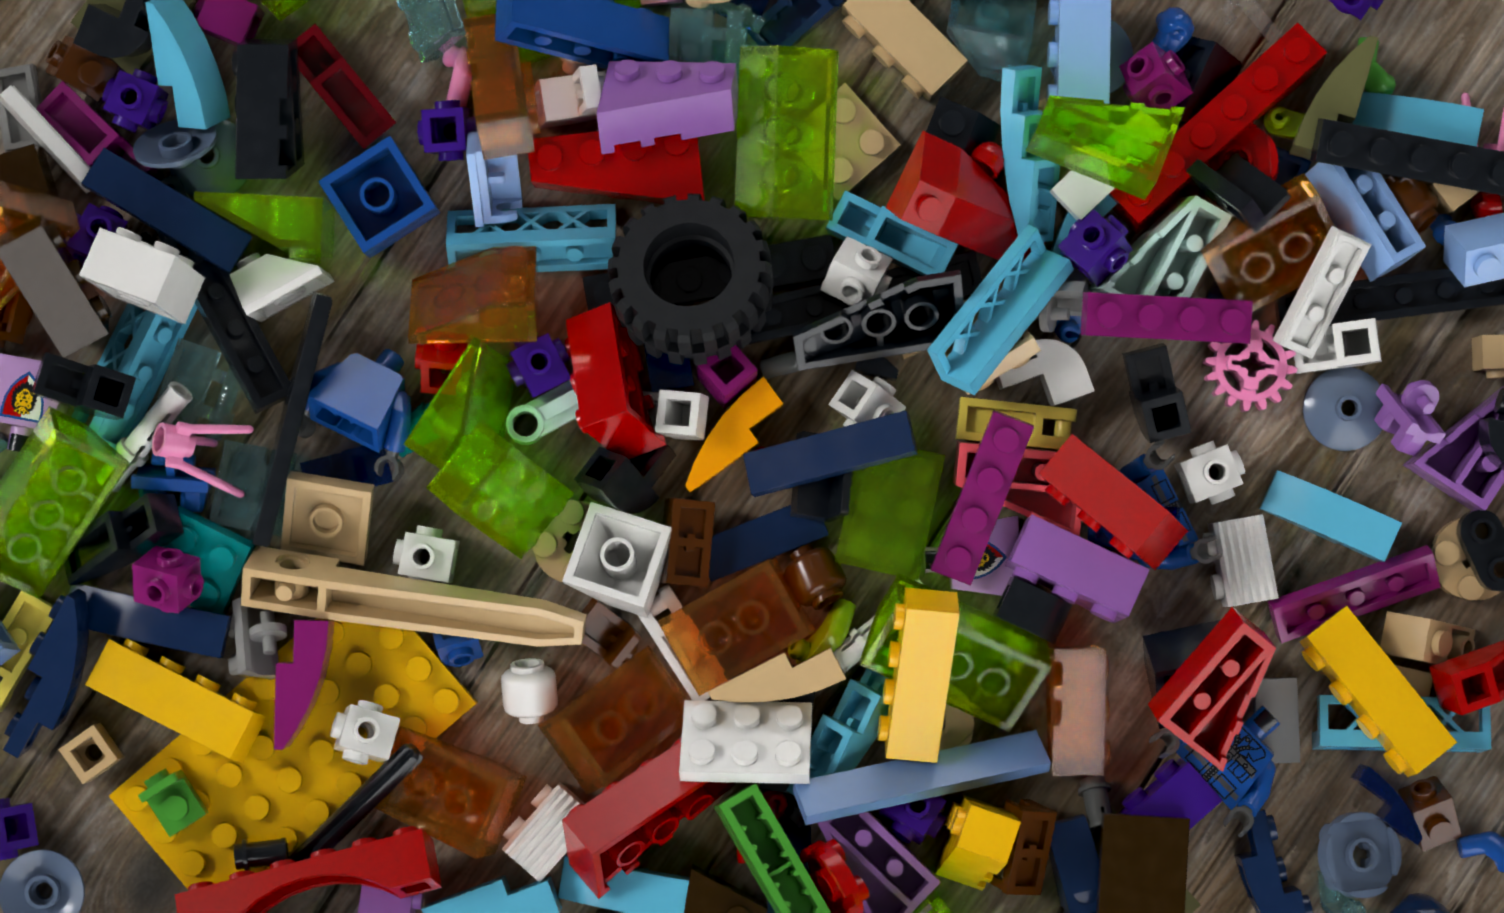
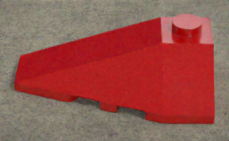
M922 131L885 208L905 222L999 260L1018 237L1008 194L962 148L926 131ZM1030 247L1024 253L1023 261L1031 253Z

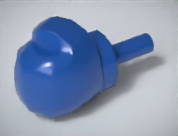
M1169 7L1164 12L1159 13L1156 17L1158 32L1152 41L1165 52L1169 50L1175 53L1178 52L1191 39L1195 29L1190 15L1179 7Z

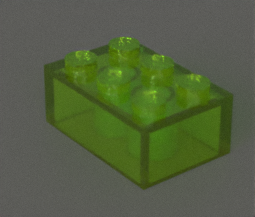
M480 420L426 487L458 516L520 559L523 558L529 549L536 545L539 536L552 520L564 510L566 503L574 494L544 467L482 420Z
M917 449V455L853 471L849 513L842 519L834 562L918 580L945 455Z

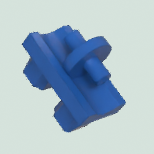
M153 453L151 458L152 464H144L142 467H138L137 474H132L131 489H138L139 498L146 493L167 494V491L181 492V506L192 512L203 511L207 503L209 490L212 485L186 472L166 467L165 458L155 456ZM196 456L184 457L183 461L195 466ZM197 467L216 476V468Z

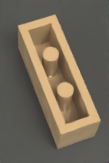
M847 0L842 6L841 13L845 16L842 23L858 39L864 35L875 47L871 52L877 60L887 69L893 65L904 76L901 83L917 99L923 95L930 102L967 64V58L909 0Z

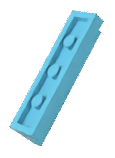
M616 204L512 209L517 211L518 219L508 223H518L521 225L517 230L504 231L501 227L506 223L484 224V227H479L472 233H457V226L475 225L473 210L448 211L446 251L450 276L608 269V260L613 257L611 248L616 238ZM607 219V227H588L585 225L589 220ZM551 221H559L563 224L558 229H546L543 227L544 224Z
M1029 224L1024 228L927 349L942 381L975 395L1073 272L1074 268L1070 259L1046 249L1038 228ZM1030 247L1031 253L1023 261L1024 253ZM1004 279L1003 287L998 293L999 284ZM979 311L978 319L972 325L974 316ZM954 342L953 350L946 358L945 352Z
M127 303L97 364L136 378L124 418L112 420L94 416L88 429H86L84 425L90 414L74 410L66 428L87 441L115 453L117 451L116 444L123 437L127 438L145 416L198 309L196 304L194 303L186 324H182L147 310L143 312L142 308ZM133 334L129 347L124 350V344L128 336Z
M1334 695L1317 696L1318 730L1312 732V750L1386 751L1376 738L1371 740L1362 730H1353L1357 726L1356 719L1359 716L1349 704L1345 707L1356 719L1346 729H1329L1328 705L1342 704ZM1421 697L1427 706L1442 719L1440 722L1443 725L1447 724L1453 730L1448 732L1457 743L1446 752L1481 753L1491 749L1490 706L1479 709V732H1464L1451 719L1456 713L1450 711L1446 714L1440 708L1437 697Z

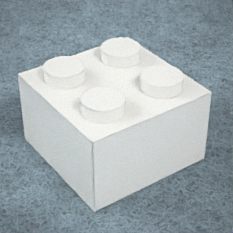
M118 227L116 232L113 233L99 228L79 276L110 297L186 324L205 277L193 269L195 262L179 255L180 251L165 243L155 241L154 246L143 242L140 235L127 229Z

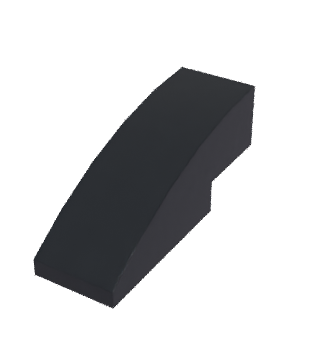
M146 493L123 511L108 510L60 546L69 585H79L123 568L137 561L153 547H164L184 534L175 495Z

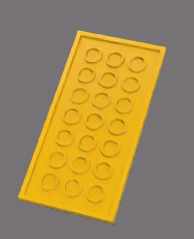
M316 618V619H314V620H327V619ZM335 621L332 651L325 680L305 725L290 747L283 750H274L276 678L272 680L259 677L245 678L226 697L231 699L235 692L256 702L257 706L254 711L267 718L244 763L228 759L180 734L113 791L109 797L187 889L190 885L198 882L210 881L214 884L229 880L231 874L245 871L244 869L236 870L234 844H241L242 839H247L248 843L286 837L290 857L384 764L368 759L367 765H360L342 759L343 752L333 749L336 738L330 737L332 724L337 712L344 713L345 708L350 704L357 705L359 700H365L383 706L382 713L401 718L391 750V757L406 743L414 744L421 752L478 702L452 671L441 662L439 656L417 631ZM294 637L278 650V663L293 662ZM359 727L358 732L360 736L367 739L366 730ZM165 768L169 774L182 770L209 812L171 837L165 831L148 802L142 803L138 797L139 794L148 789L144 782ZM270 866L251 868V871L255 873L270 869Z

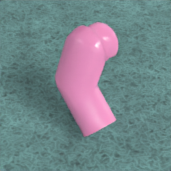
M449 45L446 47L442 58L443 64L446 67H453L446 100H460V107L466 108L473 81L472 54L465 46L459 48L456 45Z

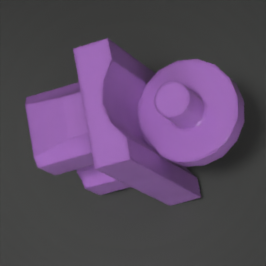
M1427 380L1411 382L1406 386L1401 395L1393 393L1388 385L1381 384L1375 394L1383 403V406L1374 421L1384 431L1395 434L1391 443L1396 450L1417 456L1426 441L1440 445L1446 433L1431 416L1439 401V391L1435 385Z

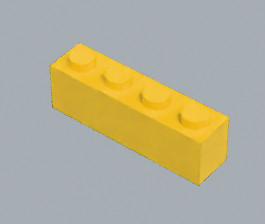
M905 587L903 604H895L893 629L899 630L898 642L890 641L888 652V667H893L894 672L893 679L885 678L883 704H887L889 707L887 716L880 715L878 724V741H885L887 759L937 763L960 615L957 592Z
M1348 606L1339 610L1299 641L1304 647L1301 653L1306 662L1315 671L1322 670L1332 682L1329 685L1331 693L1342 705L1346 706L1349 704L1359 716L1356 719L1359 728L1369 739L1373 740L1376 738L1386 750L1383 754L1385 760L1398 774L1404 772L1407 777L1417 775L1457 743Z
M126 638L123 644L108 639L85 683L86 686L228 759L244 763L267 718L254 711L257 706L256 702L235 692L230 699L218 693L221 687L220 684L200 674L197 675L195 681L182 675L185 666L164 656L157 662L146 656L149 648L131 639Z

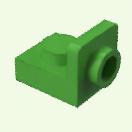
M166 768L144 782L148 789L138 795L142 803L148 802L169 837L209 813L182 770L169 774Z

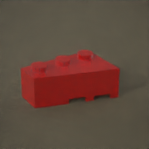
M609 302L567 319L568 337L565 338V347L572 360L573 373L570 375V382L577 395L579 409L576 410L575 416L581 431L585 434L588 433L607 450L626 456L628 459L666 446L664 435L656 433L653 429L648 410L655 408L653 397L650 394L643 395L638 378V372L644 370L638 346L629 338L627 328L621 326L617 318L615 306Z
M1071 434L1039 473L1049 483L1045 489L1048 494L1064 507L1069 501L1074 503L1081 509L1077 514L1081 521L1096 533L1103 527L1113 536L1109 543L1128 559L1133 554L1137 555L1153 570L1159 567L1188 532L1167 509L1073 434Z
M1231 607L1151 699L1148 706L1160 724L1223 772L1228 761L1227 753L1235 735H1239L1244 724L1242 721L1251 698H1255L1276 647L1264 631L1235 608Z

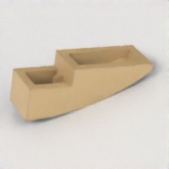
M832 648L794 667L787 653L784 652L709 690L708 694L712 700L769 702L795 698L820 691L845 680L847 677Z

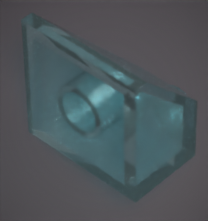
M951 0L946 34L980 76L1002 82V68L1022 66L1027 63L1032 43L1037 0Z

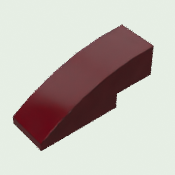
M313 24L296 38L299 71L363 149L396 124V121L316 24Z

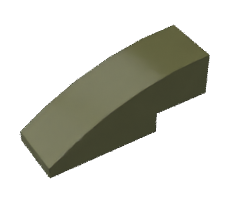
M1370 35L1332 71L1315 95L1297 130L1289 154L1310 160L1318 118L1353 123L1364 91L1378 37Z

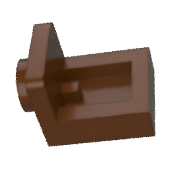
M65 36L62 42L56 41L46 57V62L49 65L45 72L64 81L88 97L99 101L108 81L113 77L119 65L106 57L99 56L74 44V38Z
M0 288V348L4 349L6 341L23 345L26 328L33 316L32 308L20 291Z
M592 598L581 611L587 614L582 643L600 655L612 668L617 669L622 662L625 663L633 657L642 636L617 613L602 602Z
M1436 776L1417 780L1413 784L1398 790L1399 799L1408 810L1416 843L1422 852L1462 837L1453 798Z

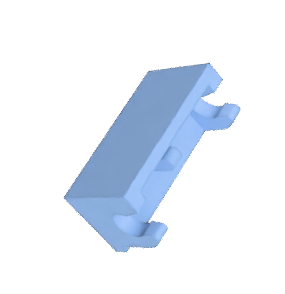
M515 130L468 132L466 158L475 227L517 220V211L512 209L523 208Z

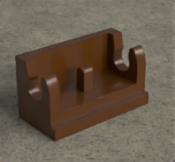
M665 498L663 525L672 527L660 583L708 587L715 502Z
M1006 799L1004 809L1014 814L1021 821L1008 862L1004 867L1003 877L994 874L990 883L1007 895H1041L1057 812L1031 799H1020L1019 804Z

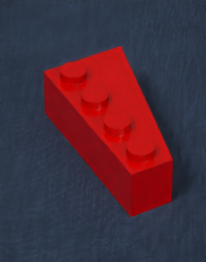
M599 131L526 139L531 182L535 188L586 195H601L624 200L647 201L664 205L663 198L676 195L677 201L688 200V193L701 194L702 200L705 201L698 137L681 140L680 134L654 138L655 145L641 147L640 141L614 145L615 152L601 154Z
M682 737L670 749L655 759L650 758L644 761L635 772L623 780L610 783L594 799L586 804L575 806L562 819L569 865L598 899L611 890L606 883L616 874L623 870L628 875L640 865L637 858L653 843H658L661 847L670 840L682 818L686 817L687 820L692 821L734 785V782L680 781L679 766Z

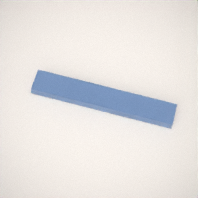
M1037 730L940 750L937 763L894 760L810 778V784H793V793L805 825L1046 773L1050 771L1051 761Z

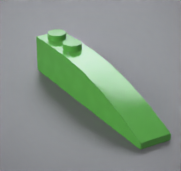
M756 783L746 786L713 806L775 913H831Z

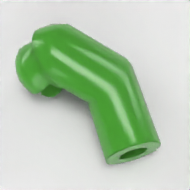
M1368 37L1358 38L1357 46L1360 45ZM1378 40L1364 89L1370 93L1391 95L1395 90L1396 81L1392 75H1388L1376 62L1379 47Z

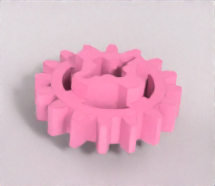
M1252 320L1250 344L1241 343V350L1237 354L1225 355V352L1232 343L1221 342L1220 344L1218 342H1210L1207 347L1215 353L1214 357L1205 358L1202 363L1212 367L1213 371L1206 375L1204 380L1216 381L1218 385L1211 394L1217 396L1225 393L1227 395L1225 399L1226 407H1231L1236 401H1240L1241 412L1249 411L1252 402L1255 403L1259 411L1266 409V398L1273 403L1280 402L1282 399L1277 390H1290L1293 385L1285 377L1286 375L1297 373L1296 367L1287 364V359L1296 355L1295 351H1284L1281 345L1273 341L1274 337L1272 335L1275 326L1271 324L1261 331L1259 330L1258 320ZM1263 343L1272 350L1275 359H1270L1262 349ZM1252 356V363L1258 364V367L1266 368L1252 372L1248 376V369L1234 364L1249 359ZM1223 372L1230 373L1237 382V389H1234L1228 383ZM1264 377H1275L1267 389L1256 394L1259 381Z

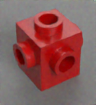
M428 328L425 343L417 344L415 352V369L421 370V393L463 397L468 374L475 375L477 366V349H470V331Z

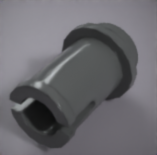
M1096 775L1082 779L1080 781L1081 787L1077 790L1078 795L1083 797L1088 826L1092 833L1098 831L1097 827H1099L1101 832L1102 812L1112 813L1108 792L1112 789L1111 784L1106 782L1104 776Z

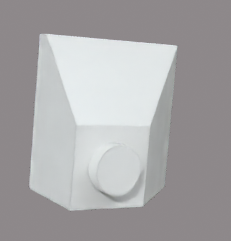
M254 253L236 264L239 270L230 274L246 315L259 322L265 321L313 294V291L317 292L335 282L331 274L317 265L265 254L261 257L259 253Z
M591 502L562 582L606 605L648 618L661 581L672 527Z

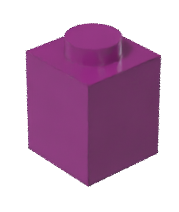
M198 0L194 10V17L197 19L196 21L203 33L236 47L237 44L246 39L255 38L265 14L258 5L246 0Z
M736 345L730 348L732 356L719 360L717 355L706 357L707 364L697 365V379L724 410L757 382L758 369Z

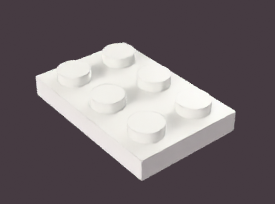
M684 700L679 766L680 781L810 784L812 703Z

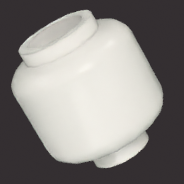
M536 658L516 660L510 664V669L506 670L501 676L504 710L507 714L518 717L520 723H540L544 721V715L554 711L557 707L556 675L551 667L544 665L543 660Z

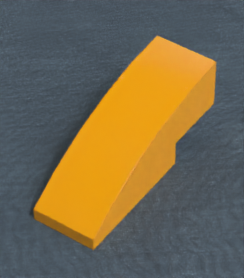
M764 376L731 405L707 436L685 484L690 493L737 461L744 453H748L759 445L758 440L750 430L783 407V402Z

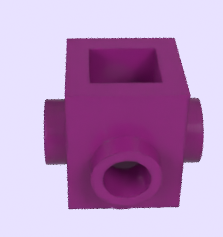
M1153 41L1119 66L1126 82L1122 87L1130 101L1137 106L1143 103L1159 117L1193 93L1184 73L1185 66L1178 55L1172 50L1165 52Z
M155 546L132 564L134 602L159 608L162 612L179 614L201 595L204 580L201 576L200 557L185 554L176 548Z

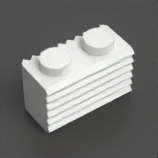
M1263 514L1209 523V532L1203 533V538L1214 535L1218 539L1206 543V552L1211 556L1222 553V557L1214 561L1217 574L1210 576L1215 600L1221 599L1223 607H1233L1279 598Z
M561 782L554 789L546 784L531 801V804L537 808L526 821L518 816L503 834L508 842L502 850L538 882L545 878L567 852L562 819L575 806L585 804Z

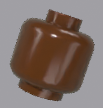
M1392 175L1385 180L1418 234L1423 233L1439 215L1436 211L1439 204L1436 194L1420 180L1404 177L1398 178Z
M811 544L795 550L790 555L792 561L785 568L784 578L800 605L805 607L812 606L814 610H820L835 603L843 596L842 589L846 584L847 578L830 549L826 547L814 549Z

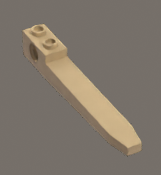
M256 546L243 567L241 606L334 621L536 647L581 645L584 639L587 614L543 599L339 567L340 559L263 546Z

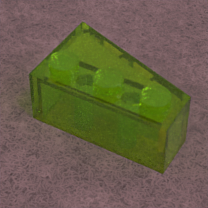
M1050 95L1039 115L1026 152L1145 200L1158 180L1185 107L1171 106L1170 109L1145 107V104L1131 103L1129 106L1104 104V100Z

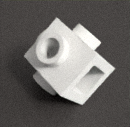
M847 236L834 256L820 290L852 306L888 290L893 278L886 275L893 258Z
M851 370L828 404L846 418L843 424L844 427L901 412L906 408V406L893 397L897 391L893 386L877 376L871 381L854 370Z
M1214 441L1207 442L1190 449L1192 458L1174 464L1190 504L1209 498L1211 505L1236 496L1233 488L1243 484L1240 476L1245 474L1243 462L1236 450L1230 451L1228 444L1216 448ZM1210 466L1216 470L1215 479L1209 476Z
M418 525L416 533L405 532L404 540L397 539L393 564L399 565L398 574L406 575L408 578L452 583L460 541L441 538L442 529ZM424 549L430 554V560L427 564H423L420 560V553Z
M359 700L357 705L350 704L345 708L344 713L337 712L330 732V737L336 738L333 749L342 751V759L352 763L367 765L368 759L384 763L389 760L401 718L382 713L384 707L373 702ZM359 727L366 730L367 739L360 736L358 732Z

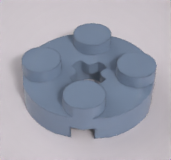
M1349 812L1336 817L1331 823H1327L1321 828L1319 832L1318 863L1324 877V883L1329 889L1338 891L1348 897L1371 898L1382 894L1388 888L1386 885L1390 882L1392 875L1397 876L1402 860L1401 845L1397 834L1391 827H1386L1383 821L1379 820L1380 817L1368 812ZM1357 844L1359 849L1366 850L1367 853L1366 858L1361 859L1360 867L1353 860V851Z

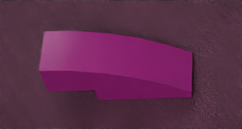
M61 81L36 108L89 166L92 167L103 148H106L158 180L164 176L157 168L147 167L137 162L133 153V145L64 81Z
M294 620L293 662L276 663L274 750H283L290 747L305 725L318 699L327 674L332 651L334 620Z

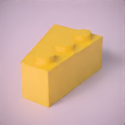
M962 794L959 803L952 801L946 815L948 818L944 825L947 826L949 833L935 875L983 891L986 882L990 883L993 875H997L1007 864L1021 821L1003 808Z

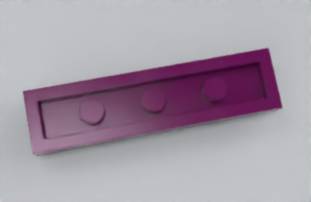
M1083 292L1081 335L1250 344L1253 301Z
M993 409L932 562L931 571L971 586L1034 425Z
M1428 545L1388 558L1385 562L1368 565L1267 602L1275 634L1282 644L1310 634L1345 606H1348L1352 613L1358 617L1435 590L1441 586L1434 554Z

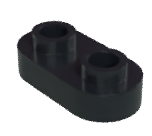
M1470 511L1464 514L1457 524L1456 534L1458 541L1479 584L1491 591H1504V576L1498 578L1493 571L1496 563L1502 562L1504 564L1503 525L1500 519L1490 511ZM1480 523L1485 524L1488 528V534L1484 539L1478 538L1475 533L1476 526Z

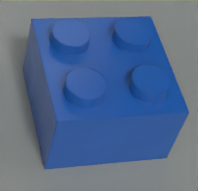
M388 136L318 181L357 244L369 258L441 214L391 136Z

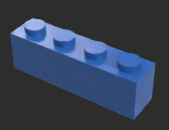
M496 0L495 41L588 65L596 64L597 67L604 69L608 68L609 61L663 62L669 60V17L655 14L646 8H633L621 5L613 0Z

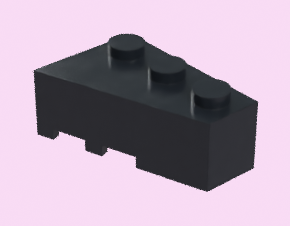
M246 39L237 44V50H234L232 55V69L234 75L237 76L235 96V179H287L305 165L297 39Z

